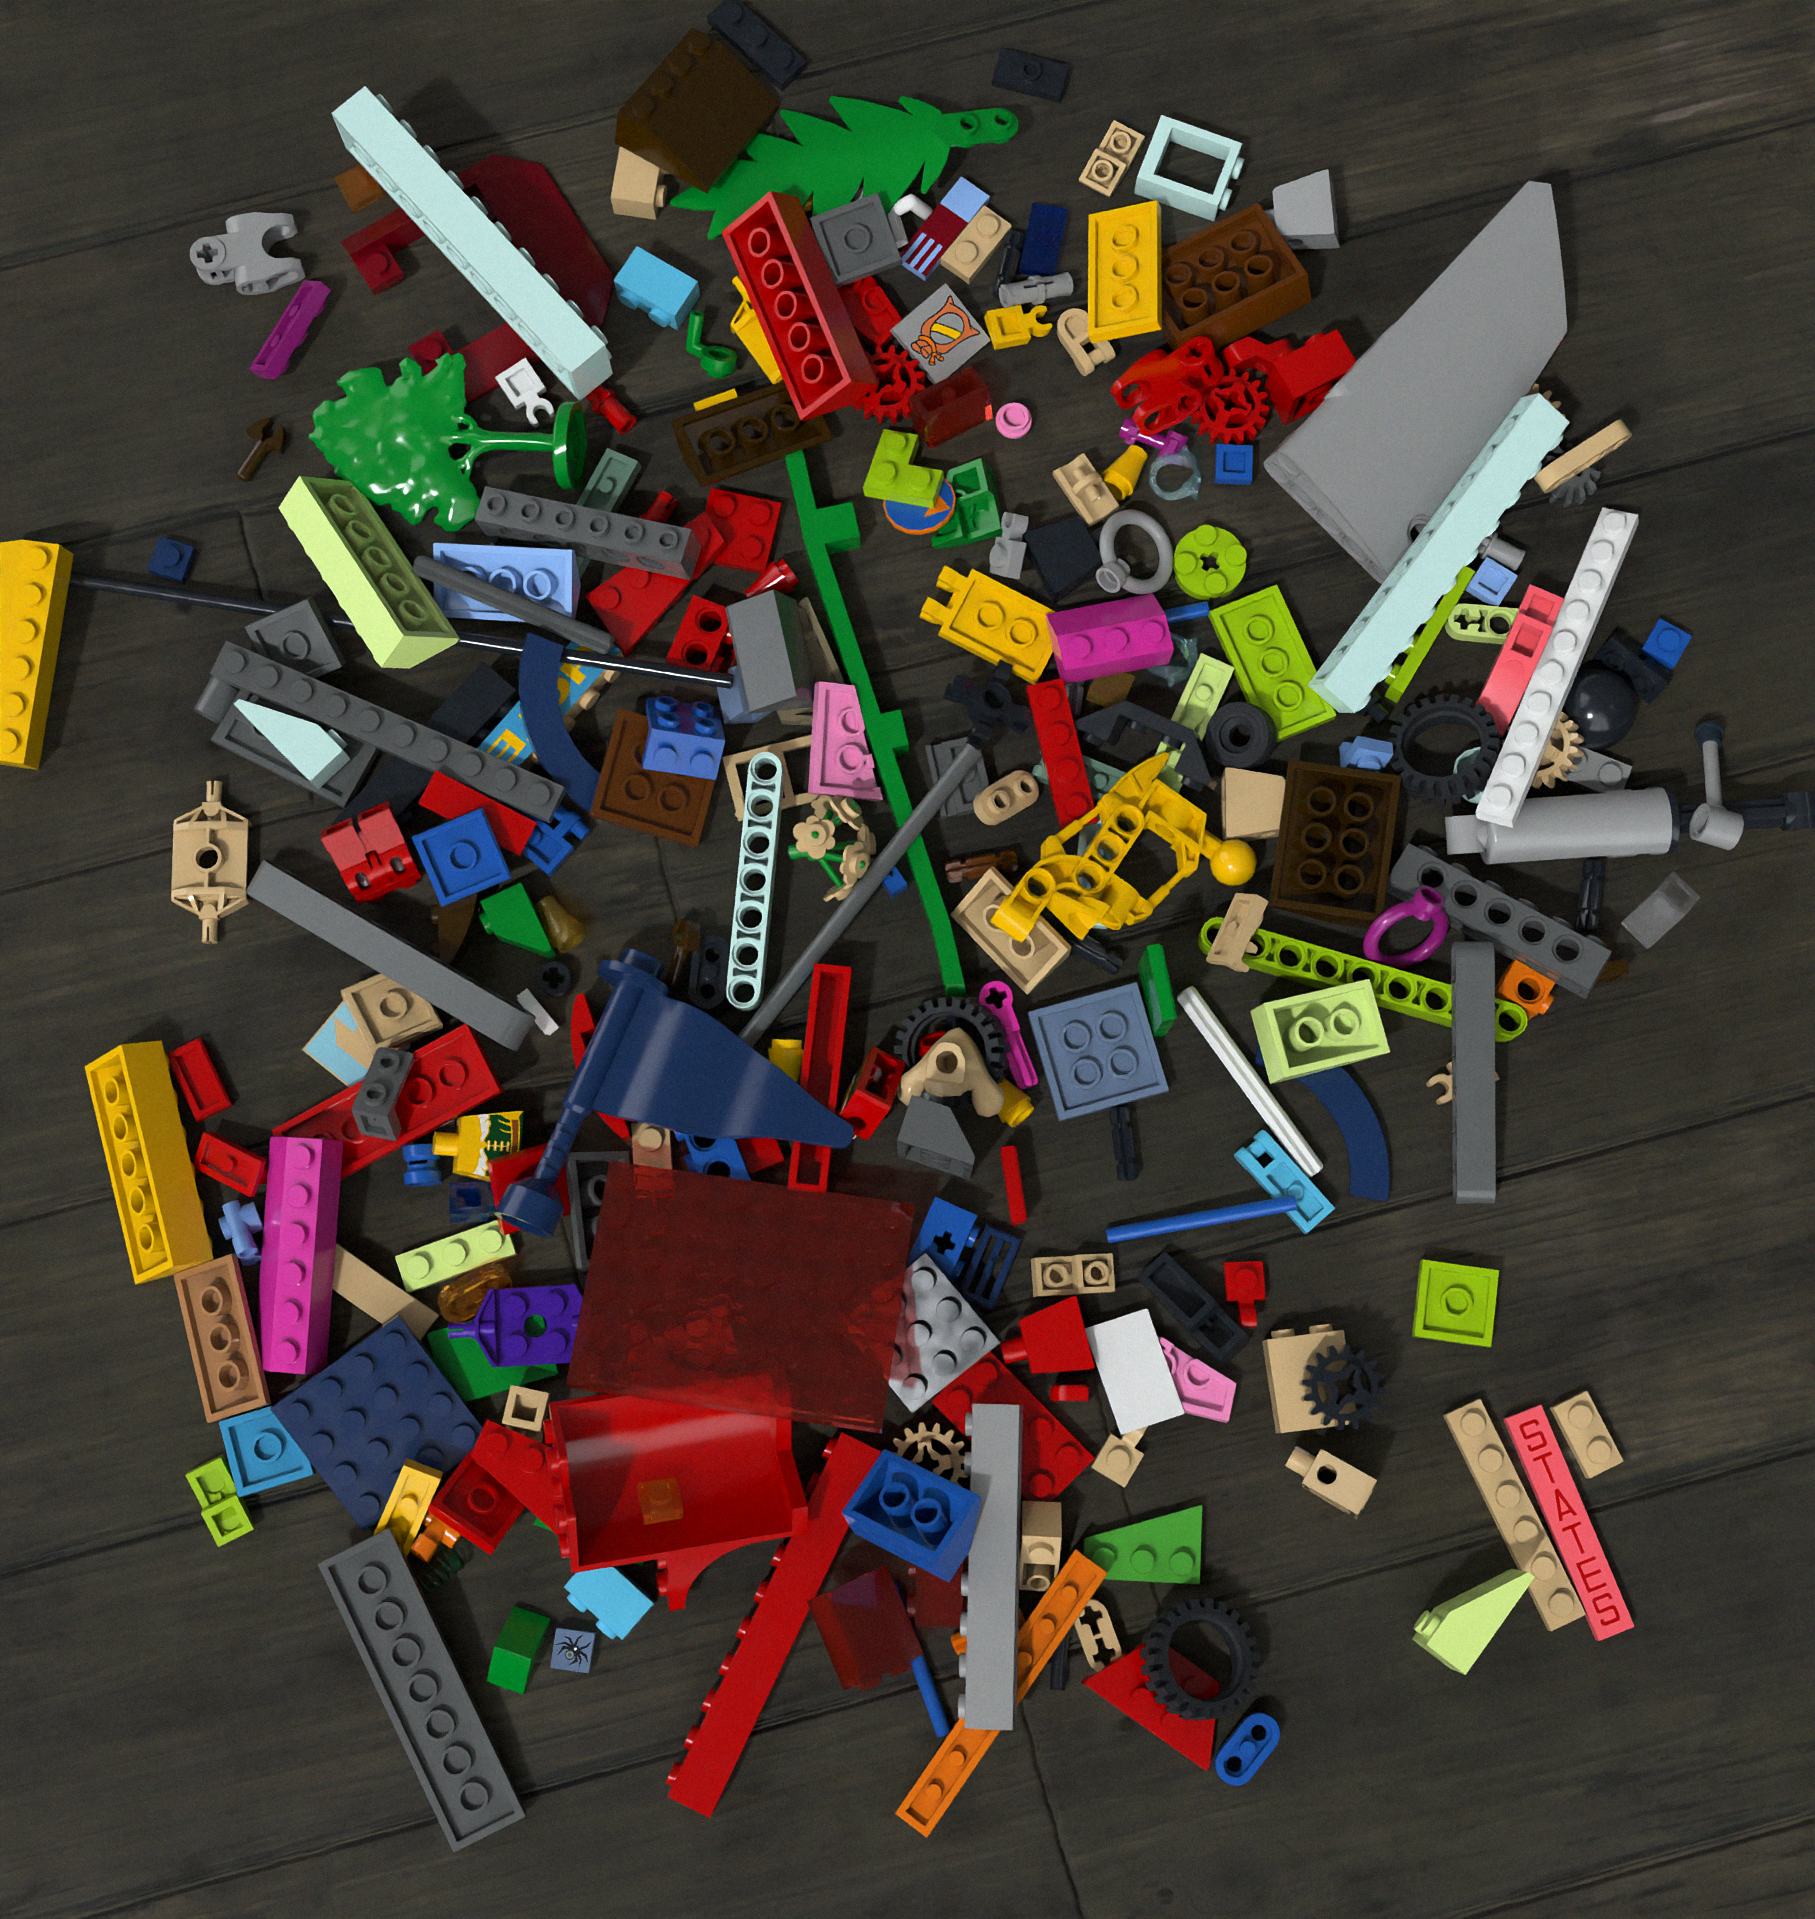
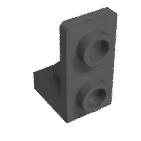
M384 1047L377 1049L351 1108L360 1134L397 1141L402 1128L395 1111V1105L415 1060L412 1053Z

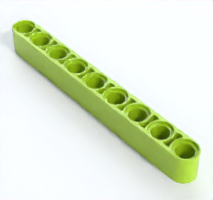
M1215 917L1209 919L1202 927L1198 935V945L1204 954L1208 955L1213 945L1207 938V931L1211 929L1219 930L1224 918ZM1259 928L1256 929L1250 940H1255L1260 944L1261 954L1251 956L1244 951L1241 958L1242 962L1251 969L1322 990L1353 983V972H1363L1370 979L1377 1006L1452 1028L1450 984ZM1284 950L1293 952L1298 960L1297 965L1293 967L1284 965L1279 958L1280 952ZM1326 961L1330 963L1334 970L1333 976L1327 978L1319 975L1316 970V962ZM1398 982L1402 984L1406 991L1404 999H1397L1390 994V983ZM1427 993H1435L1441 998L1442 1007L1440 1010H1434L1427 1005L1425 1001ZM1495 998V1041H1511L1525 1030L1528 1021L1526 1012L1517 1004ZM1500 1014H1506L1513 1019L1515 1025L1512 1032L1502 1029L1499 1024Z

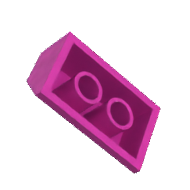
M1153 593L1045 615L1059 677L1063 678L1064 685L1169 664L1174 651L1166 615Z

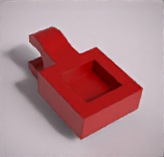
M1263 1261L1225 1262L1223 1264L1225 1302H1237L1238 1326L1240 1328H1254V1326H1257L1254 1301L1265 1300Z

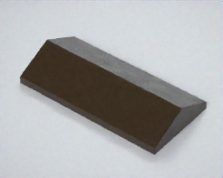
M784 381L674 419L671 423L683 462L701 487L783 459L786 455L802 449L805 451L833 440L823 415L805 421L800 420Z

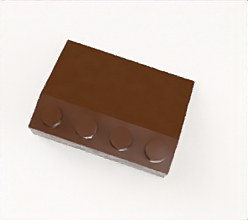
M1259 203L1161 251V332L1172 351L1181 347L1187 340L1198 336L1209 338L1215 350L1312 302L1307 272ZM1193 348L1191 353L1198 358L1199 356L1195 348Z

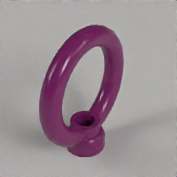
M1420 886L1412 900L1399 903L1383 912L1375 919L1366 932L1363 950L1367 960L1400 970L1414 966L1431 956L1443 943L1448 932L1449 920L1445 910L1442 908L1445 904L1444 897L1437 890L1429 886ZM1412 915L1422 921H1429L1432 918L1433 929L1430 935L1415 949L1400 955H1386L1380 952L1378 947L1380 938L1397 921Z

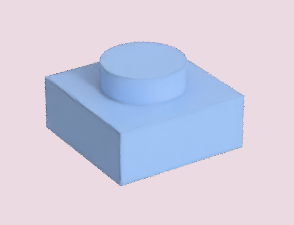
M1486 557L1465 591L1490 606H1499L1518 575Z

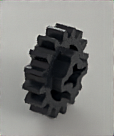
M1349 1344L1342 1346L1340 1354L1337 1353L1333 1345L1328 1346V1357L1326 1358L1319 1352L1315 1353L1313 1358L1317 1363L1316 1366L1305 1365L1303 1368L1310 1374L1309 1379L1299 1381V1385L1307 1387L1309 1393L1301 1397V1401H1312L1313 1403L1308 1412L1309 1415L1313 1416L1321 1413L1320 1424L1323 1426H1327L1331 1420H1335L1336 1430H1343L1345 1421H1348L1352 1429L1359 1428L1358 1418L1360 1417L1366 1422H1371L1373 1417L1369 1410L1371 1408L1381 1410L1383 1407L1376 1400L1377 1395L1387 1394V1390L1378 1387L1377 1381L1385 1378V1374L1374 1373L1372 1370L1378 1361L1371 1359L1365 1362L1363 1360L1365 1356L1364 1349H1358L1352 1355ZM1347 1361L1339 1372L1334 1373L1331 1370L1325 1369L1332 1362ZM1361 1372L1364 1373L1367 1379L1368 1391L1362 1387L1359 1378ZM1347 1377L1346 1386L1351 1389L1350 1394H1342L1339 1397L1337 1395L1339 1388L1334 1385L1335 1381H1341ZM1318 1384L1324 1387L1327 1397L1324 1403L1321 1401L1318 1393ZM1353 1402L1361 1406L1352 1413L1339 1414L1346 1403Z

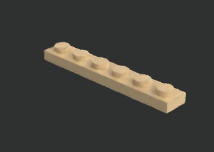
M1476 1399L1444 1414L1443 1417L1518 1570L1529 1572L1535 1577L1527 1589L1547 1630L1553 1631L1586 1615L1481 1399Z

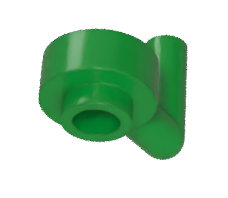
M698 310L690 311L686 339L687 352L700 359V367L706 371L707 375L713 378H726L727 375L734 373L736 370L737 354L725 347L702 344L701 336L704 313Z

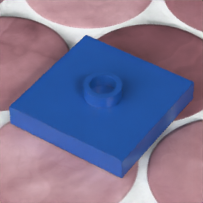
M483 808L412 837L441 907L513 878Z

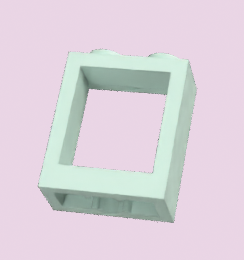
M1161 115L1138 173L1134 193L1215 221L1218 210L1225 211L1233 191L1227 188L1230 179L1237 180L1245 160L1239 157L1242 143ZM1170 141L1226 161L1213 195L1157 175Z

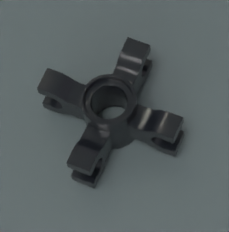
M1002 660L997 662L995 669L992 668L989 671L986 684L982 688L973 685L966 678L956 674L952 684L949 683L946 686L943 698L948 701L967 706V713L973 722V726L966 743L978 750L981 748L983 740L987 741L989 739L992 725L997 720L1019 734L1025 731L1026 725L1030 726L1033 722L1030 708L1011 703V693L1005 685L1013 665Z

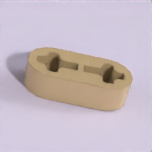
M1090 1599L1086 1606H1090L1093 1611L1100 1610L1101 1617L1096 1619L1099 1632L1093 1634L1088 1623L1080 1622L1079 1617L1085 1615L1084 1609L1074 1625L1089 1665L1098 1672L1106 1666H1104L1101 1660L1094 1661L1093 1655L1098 1653L1095 1639L1102 1637L1105 1647L1107 1649H1114L1115 1654L1110 1656V1664L1112 1660L1122 1655V1651L1105 1606L1098 1600Z

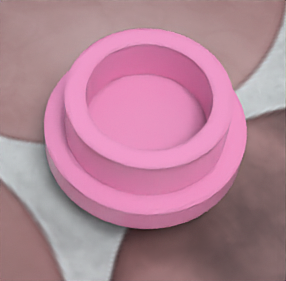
M1008 403L997 412L996 427L1007 438H1021L1031 428V413L1022 404Z

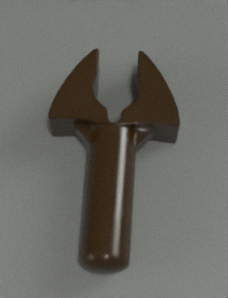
M270 417L254 423L246 430L249 437L254 439V446L236 472V477L239 480L248 482L268 452L277 451L281 455L284 454L286 430L282 424L276 430L275 435L265 439V435L274 424Z
M681 918L675 923L668 937V940L675 944L665 985L670 990L679 989L689 952H699L700 924H695L692 920Z

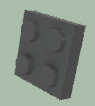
M878 193L810 218L823 257L837 288L903 264Z
M312 596L252 622L245 627L259 655L312 678H317L347 663Z

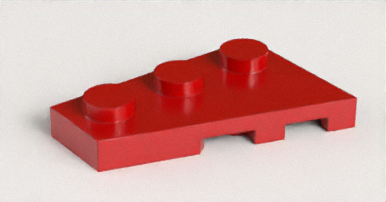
M487 1419L470 1456L557 1536L564 1533V1530L559 1531V1528H555L553 1505L559 1504V1500H553L550 1477L556 1475L555 1472H548L545 1448L551 1447Z

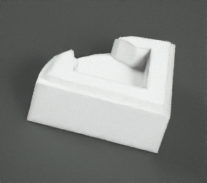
M527 988L517 995V1000L522 1007L536 1016L534 1021L545 1035H551L559 1028Z

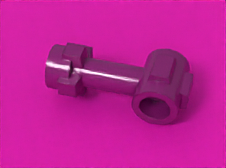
M1126 417L1119 433V437L1125 439V443L1134 445L1137 440L1160 450L1159 458L1178 465L1180 458H1184L1189 446L1186 445L1189 437L1172 430H1168L1166 436L1159 433L1151 436H1142L1130 417Z

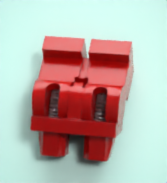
M389 800L357 814L360 829H358L353 817L321 830V840L326 850L330 853L351 894L355 896L359 905L366 902L373 905L382 901L386 893L399 887L406 890L417 885L418 879L422 878Z

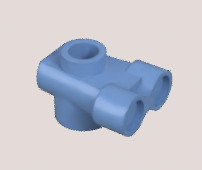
M235 1200L222 1206L225 1216L218 1219L225 1239L233 1238L232 1243L236 1255L240 1258L243 1266L258 1263L261 1261V1252L252 1234L262 1231L264 1225L255 1202L241 1205L239 1200Z

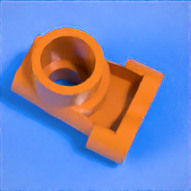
M428 1512L422 1522L427 1528L423 1534L420 1533L410 1547V1552L428 1564L440 1542L452 1549L462 1535Z

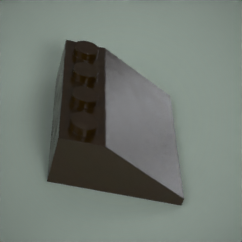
M692 27L618 111L615 144L707 194L778 110L780 103L724 44Z
M1289 760L1268 906L1338 925L1369 929L1370 925L1384 911L1401 776Z

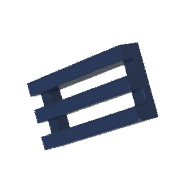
M986 1224L960 1286V1289L971 1302L989 1310L993 1309L1022 1239ZM990 1235L997 1237L975 1293L967 1291ZM1004 1241L1009 1242L1011 1246L989 1299H985L981 1296Z

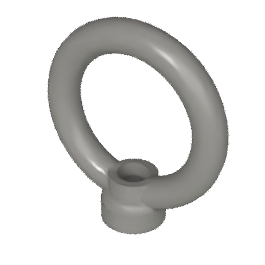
M1133 509L1119 511L1106 521L1102 528L1099 542L1100 555L1103 565L1096 572V579L1099 585L1111 593H1116L1121 588L1140 595L1151 594L1160 590L1168 582L1174 564L1173 548L1164 528L1150 515ZM1133 524L1143 528L1150 534L1157 546L1159 566L1155 575L1147 580H1140L1130 576L1128 564L1116 557L1114 539L1117 531L1124 525Z

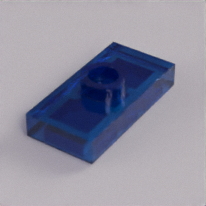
M1038 203L1032 204L1019 274L1039 275L1040 277L1055 275L1068 209Z

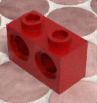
M693 595L665 660L666 664L721 672L726 660L722 656L726 645H733L725 610L726 607ZM708 620H717L721 623L719 629L714 632H707L702 629L703 624ZM701 652L707 655L706 661L700 665H692L688 662L689 657L694 653Z

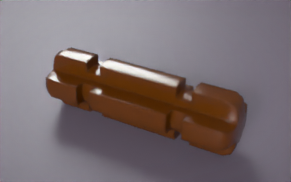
M1012 849L1000 851V855L995 856V853L967 857L965 862H960V859L945 863V873L950 883L963 881V877L967 876L969 880L981 878L993 866L998 871L1003 870V873H1008L1018 869V859L1015 851Z

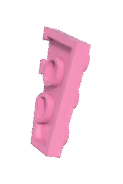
M821 681L815 683L808 794L833 797L839 794L843 798L850 797L851 799L881 801L883 798L880 787H877L873 772L875 767L872 754L868 752L864 736L865 725L855 685Z

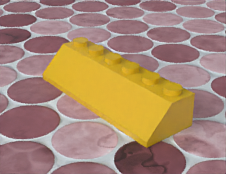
M30 540L0 542V765L39 770L74 556L73 553L59 544Z
M162 1040L121 1044L84 1067L136 1285L176 1274L212 1261L214 1258L212 1254L213 1243L207 1233L203 1216L204 1205L198 1195L195 1183V1168L190 1161L186 1145V1130L181 1124L177 1107L178 1096L172 1086L169 1073V1059L164 1052Z

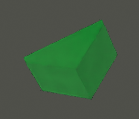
M514 1605L494 1646L487 1682L524 1695L551 1618Z

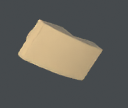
M1113 120L1099 148H1095L1079 178V182L1110 198L1141 149L1145 136Z
M1113 1253L1031 1259L1033 1297L1115 1292Z

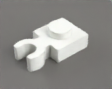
M526 358L495 377L516 411L526 405L527 418L535 428L539 426L537 419L534 417L538 409H545L551 418L555 416L552 404L546 399L539 398L540 395L546 392V388Z

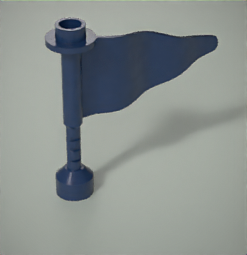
M626 948L623 949L618 961L602 960L597 969L598 975L605 982L613 986L614 989L562 1101L563 1111L533 1177L529 1176L507 1185L495 1215L506 1223L530 1234L547 1239L553 1237L565 1210L554 1185L584 1118L589 1116L592 1110L614 1118L639 1122L704 1138H771L835 1149H845L851 1144L854 1137L853 1126L821 1105L791 1077L756 1052L716 1019L696 1007L668 998L670 989L659 980L664 971V965L648 954Z

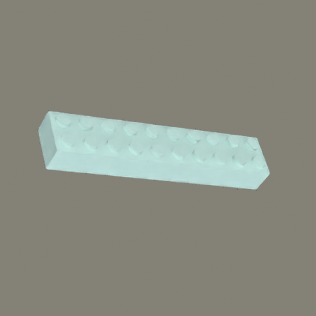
M364 86L331 113L346 149L573 395L581 401L613 374L609 361L612 356L606 348L608 341L604 334L595 325L590 328L582 320L584 317L582 311L571 299L567 302L564 301L558 294L560 289L547 273L541 276L534 268L536 264L530 254L521 247L517 250L510 242L512 238L505 227L498 221L493 224L486 217L488 212L480 200L475 196L469 198L462 191L464 186L460 179L451 170L446 173L438 165L440 160L435 152L428 145L421 147L415 140L417 136L411 126L404 119L400 122L392 115L393 109L381 94L375 97Z

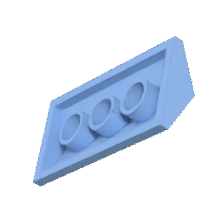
M433 543L434 560L575 619L581 588L575 550ZM434 583V600L445 617L526 622Z

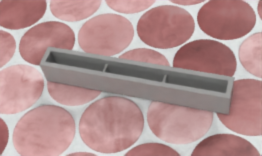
M973 1404L972 1412H966L965 1434L966 1436H972L971 1452H965L964 1473L971 1476L970 1491L981 1497V1504L971 1549L967 1554L969 1556L968 1572H962L961 1594L962 1596H968L967 1612H961L960 1635L961 1637H967L966 1653H960L959 1676L966 1678L965 1694H959L958 1718L965 1719L964 1729L1014 1730L1017 1719L1023 1406Z

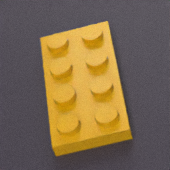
M1154 200L1089 214L1088 337L1090 341L1096 343L1162 330L1161 207L1158 201Z

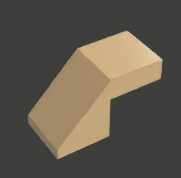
M511 1385L502 1424H506V1428L543 1443L545 1438L543 1420H547L550 1393Z

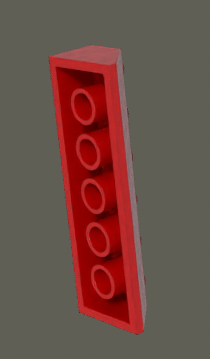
M774 191L768 192L726 227L722 234L800 420L805 421L853 405L877 387L878 383L799 198Z

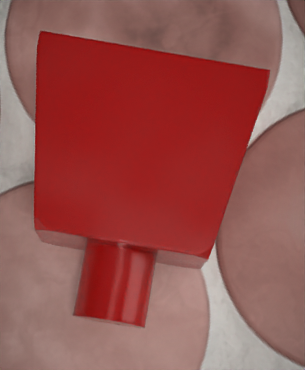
M1076 1296L1065 1299L1019 1320L1018 1326L1021 1336L1001 1341L1000 1343L1005 1364L1027 1359L1031 1374L1083 1371L1095 1368Z

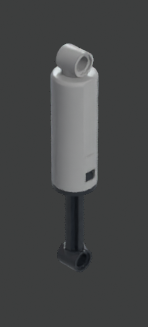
M1668 786L1646 788L1645 790H1610L1600 794L1529 798L1524 800L1513 828L1477 819L1476 815L1445 817L1447 855L1480 852L1485 864L1596 856H1606L1608 858L1632 857L1637 854L1648 853L1650 855L1672 854L1676 851L1679 834H1689L1692 816L1696 809L1704 803L1677 804L1675 794ZM1815 791L1780 793L1779 797L1722 801V805L1728 811L1742 815L1744 821L1743 830L1780 827L1781 831L1815 829Z

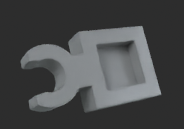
M1004 512L1001 521L1002 537L996 536L995 545L990 552L991 566L989 573L1014 579L1020 578L1026 543L1021 541L1022 535L1028 526V516Z

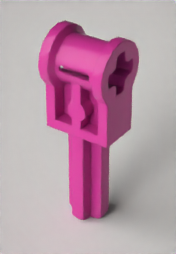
M992 981L981 989L978 1004L987 1006L991 1010L990 1013L996 1015L1001 1021L999 1024L1000 1028L1006 1030L1008 1037L1004 1038L1005 1043L1010 1045V1053H1006V1059L1010 1060L1009 1068L1017 1088L1020 1090L1030 1088L1038 1083V1077L1020 1034V1026L1012 1008V991L1005 983ZM991 993H995L997 998H1005L1002 1000L1001 1008L996 1009L994 1004L987 1005Z

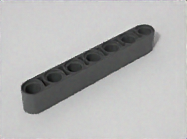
M1492 941L1453 942L1451 949L1453 1199L1455 1204H1494L1496 1196L1494 945Z

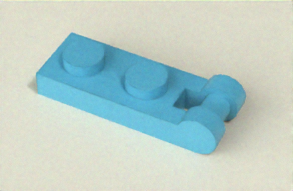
M1261 1130L1253 1137L1255 1141L1246 1149L1241 1147L1234 1154V1157L1273 1199L1295 1195L1297 1210L1285 1213L1304 1234H1307L1331 1213L1335 1207L1266 1131ZM1266 1152L1273 1161L1263 1168L1257 1159Z

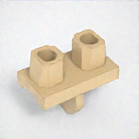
M1084 453L1069 464L1053 471L1054 478L1088 528L1119 510V504Z

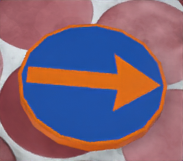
M944 478L934 509L884 500L883 507L887 520L896 529L907 534L923 535L938 530L949 521L955 511L956 497L953 487Z

